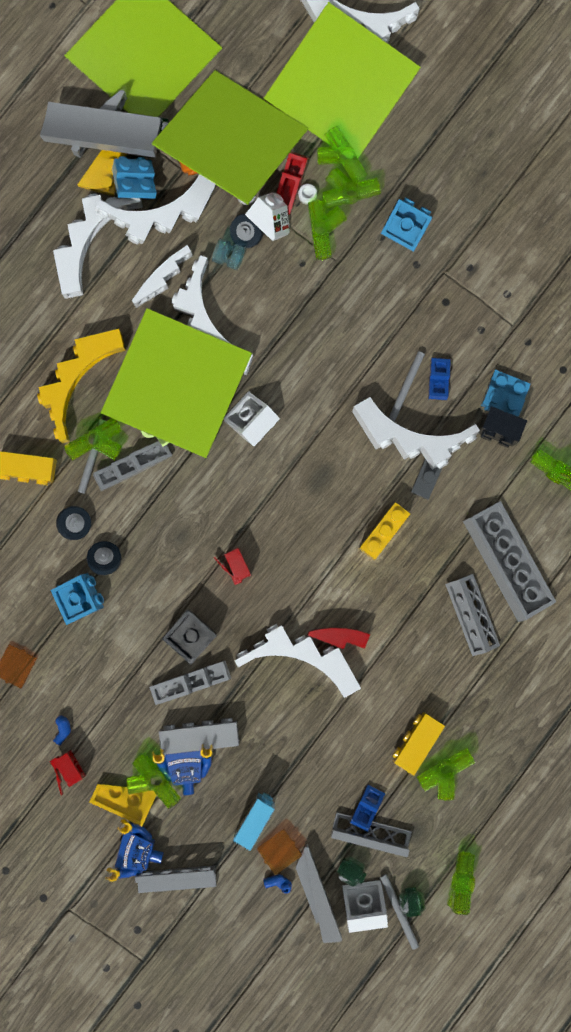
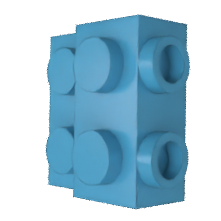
M124 156L114 159L112 173L118 198H156L157 192L153 180L155 173L151 160H146L144 157L127 159Z
M405 197L404 200H398L381 234L414 252L433 216L430 215V210L421 207V209L414 206L415 202Z
M495 370L480 406L485 407V411L492 406L519 417L531 384Z
M89 573L79 575L51 590L66 625L104 608V598L100 593H97L95 589L96 581Z

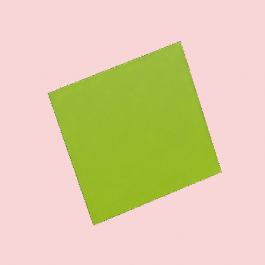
M116 0L64 56L111 98L120 90L125 91L127 100L123 109L128 113L159 117L219 53L222 47L169 0Z
M328 2L264 99L286 115L306 126L314 135L356 163L421 67Z
M214 70L155 138L152 145L248 205L307 132L308 128Z
M147 308L101 410V414L207 458L252 353Z

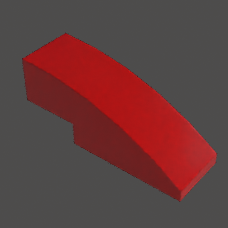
M292 151L288 155L277 190V194L283 198V202L287 205L288 215L291 214L309 159L307 156Z
M333 627L311 630L307 634L342 649L345 648L347 642L365 649L370 634L362 631Z

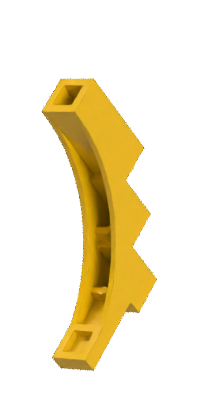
M120 329L74 339L76 344L73 346L74 354L76 357L79 356V358L57 363L58 369H55L57 380H61V382L39 387L40 393H37L39 404H43L46 409L51 408L49 415L51 420L55 421L56 428H53L54 435L61 443L70 442L66 427V413L76 385L95 364L113 354L126 351Z

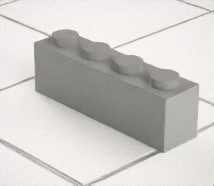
M232 718L221 719L219 723H213V720L202 721V725H194V722L183 723V727L175 728V725H165L159 731L160 748L164 750V755L199 751L202 744H204L203 747L205 749H210V745H213V749L239 746L240 744L237 720L233 721Z

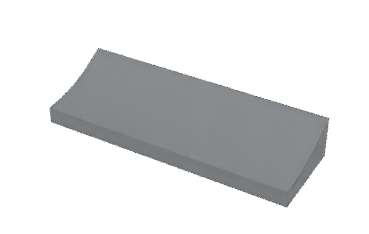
M48 102L40 136L44 142L156 157L157 147L152 145V142L160 134L162 120L160 117Z
M501 501L463 521L518 622L527 620L556 603Z

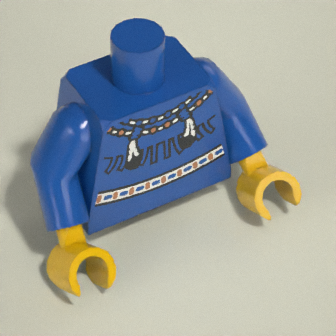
M202 744L199 751L166 754L165 757L164 750L160 749L161 754L155 755L153 751L152 757L153 761L157 763L160 772L168 781L172 782L173 785H182L183 795L194 794L193 783L201 782V779L206 777L212 765L213 745H210V749H205L203 747L204 744Z
M125 819L121 820L125 826L117 828L123 834L115 864L117 869L115 870L111 867L106 869L107 872H113L111 877H106L107 880L114 882L118 878H128L141 874L147 870L150 861L161 864L164 852L153 850L155 840L152 839V835L144 826L128 823Z

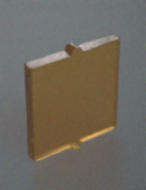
M9 644L0 660V678L5 680V683H11L22 689L37 658L26 653L24 649L20 650Z
M282 829L257 848L265 860L264 863L268 864L275 875L302 856V853L294 844L295 840L289 837L285 829Z

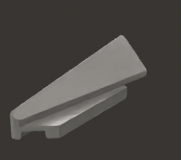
M306 844L296 864V870L315 921L319 923L323 943L343 941L310 848Z

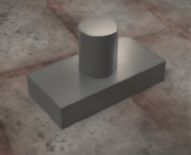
M425 459L411 493L429 500L442 468L436 467L432 470Z

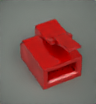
M239 548L224 554L233 576L225 565L213 557L224 571L230 574L235 585L241 583L243 579L252 576Z
M71 750L49 761L55 770L61 795L64 794L61 785V775L68 787H71L86 776Z

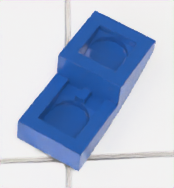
M431 358L428 399L448 400L450 359Z
M367 785L350 823L367 832L385 793Z

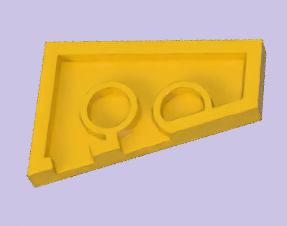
M101 150L77 184L78 187L115 197L116 186L112 173L113 162L118 157H126L127 153Z
M97 784L89 803L143 826L159 790Z

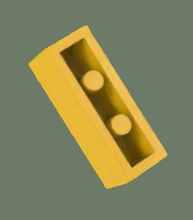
M0 451V479L10 481V477L18 478V482L29 483V480H36V484L48 485V482L54 483L57 460L54 458Z
M395 502L359 549L372 560H375L410 516V513Z
M425 712L422 715L418 714L413 721L415 726L411 731L408 730L403 737L405 742L401 748L397 747L392 755L394 757V764L413 776L445 728L442 723Z

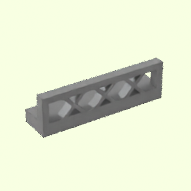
M471 574L445 584L472 656L487 653L499 647L498 638L474 575ZM467 580L469 581V584L471 586L470 590L468 589L465 582ZM474 600L477 602V608L474 606ZM480 618L483 619L484 626L481 625ZM487 636L490 637L492 642V645L490 646L487 641Z
M336 811L331 838L408 858L411 830L372 821L371 825L376 827L373 829L370 827L369 831L365 834H359L355 828L356 826L351 823V826L346 829L337 828L339 817L348 819L350 823L353 816ZM383 828L387 831L388 836L379 839L374 834V831ZM398 833L406 834L404 845L396 843L393 836Z
M215 865L143 871L135 876V882L138 883V893L216 887L217 885Z

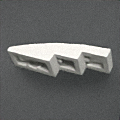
M188 245L169 257L145 281L132 300L136 308L168 289L166 281L179 274L180 269L178 265L192 257V252Z

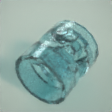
M219 238L214 249L212 262L220 265L226 263L228 268L238 270L245 253V247L236 243L231 245L230 241ZM230 251L233 252L231 259L228 258Z

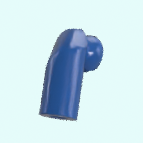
M62 715L58 716L55 720L59 733L53 739L59 746H61L71 732L69 720Z
M280 874L263 879L265 888L277 886L284 894H288L292 890L290 880Z

